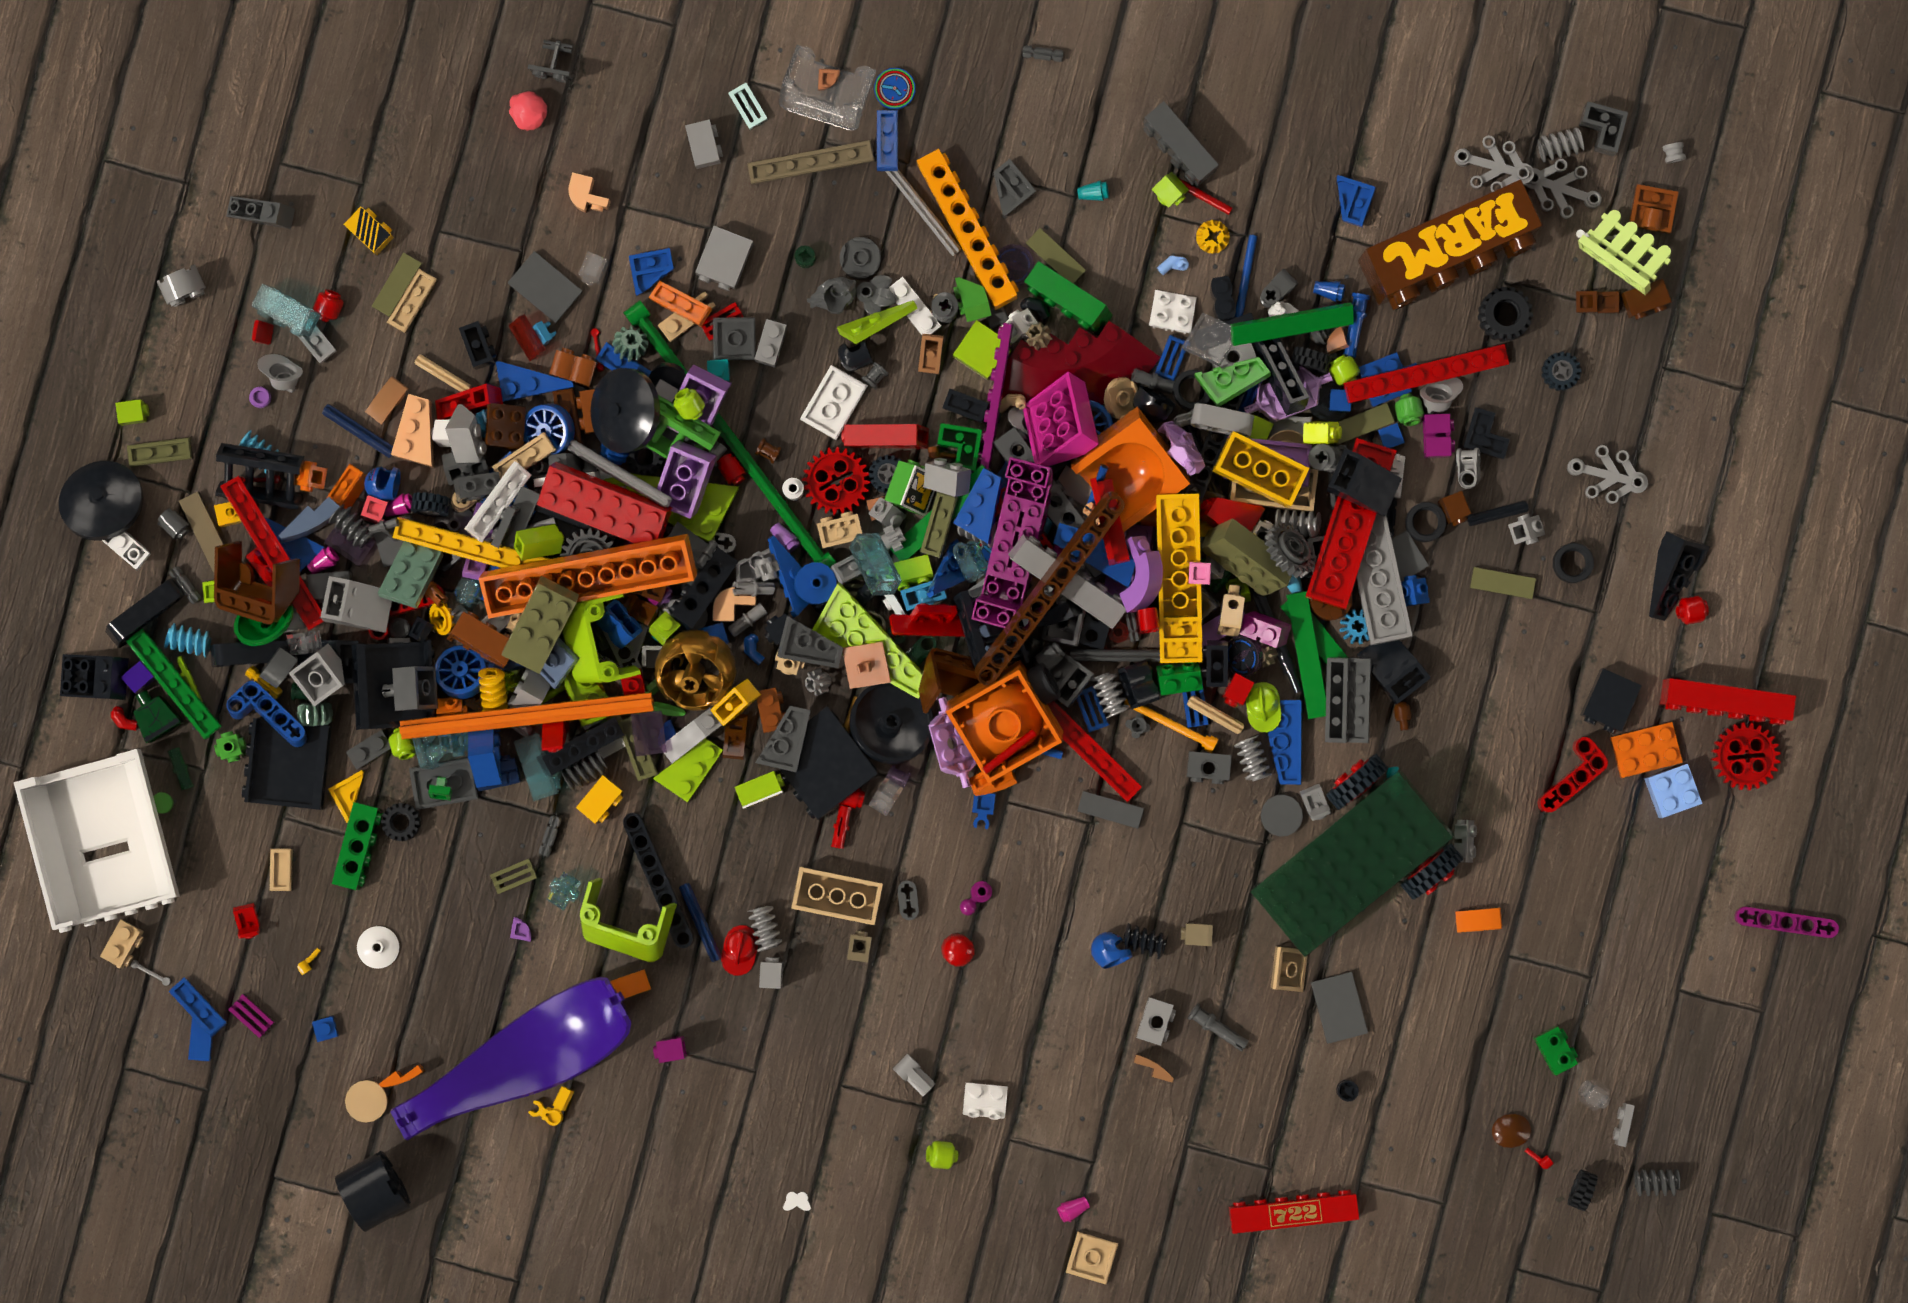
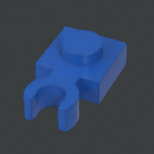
M995 794L974 795L972 813H978V817L973 822L974 828H977L979 820L985 821V829L989 828L987 814L993 815Z

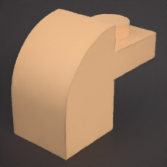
M572 172L569 196L573 204L585 213L587 212L588 205L591 206L590 209L603 212V209L609 210V199L591 195L594 179Z
M735 587L723 590L714 601L713 621L735 622V605L756 606L757 597H752L751 595L736 596L732 590L736 589Z

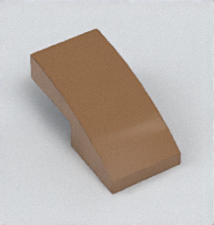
M393 376L390 377L365 412L382 425L393 409L399 405L409 388Z
M1135 1054L1133 1062L1153 1068L1152 1077L1173 1083L1174 1078L1163 1067L1144 1056Z

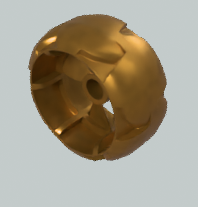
M686 630L680 632L674 638L668 639L660 649L655 662V678L659 690L667 700L672 699L677 706L687 710H705L710 706L718 704L731 691L736 677L735 659L729 646L719 637L710 636L707 631ZM684 653L689 661L686 669L672 670V659L674 657L678 658ZM702 656L704 659H709L719 670V675L705 673L704 666L699 663ZM702 679L708 687H699Z

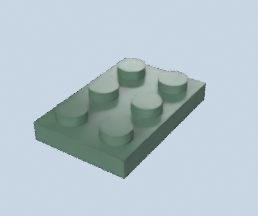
M403 541L378 591L379 597L417 609L444 556L442 551Z

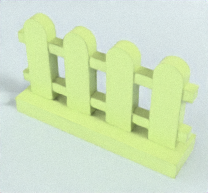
M1612 210L1608 215L1603 213L1601 216L1603 221L1594 231L1592 229L1588 231L1589 238L1582 235L1578 240L1579 248L1646 295L1651 289L1649 281H1655L1657 279L1655 274L1663 264L1669 265L1671 262L1669 259L1671 249L1666 245L1661 246L1658 250L1653 248L1654 237L1651 234H1644L1639 238L1635 235L1638 228L1634 222H1628L1625 226H1622L1619 223L1621 221L1619 211ZM1615 228L1620 232L1610 243L1606 238ZM1630 240L1634 241L1636 245L1628 254H1625L1622 250ZM1647 252L1651 253L1653 256L1645 266L1639 264V261Z

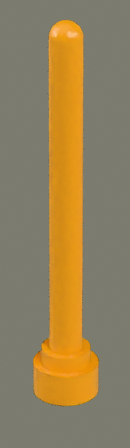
M1127 699L1124 701L1125 705H1129ZM1144 705L1133 709L1202 744L1201 747L1205 748L1204 750L1212 753L1219 740L1212 735L1211 737L1208 735L1205 737Z

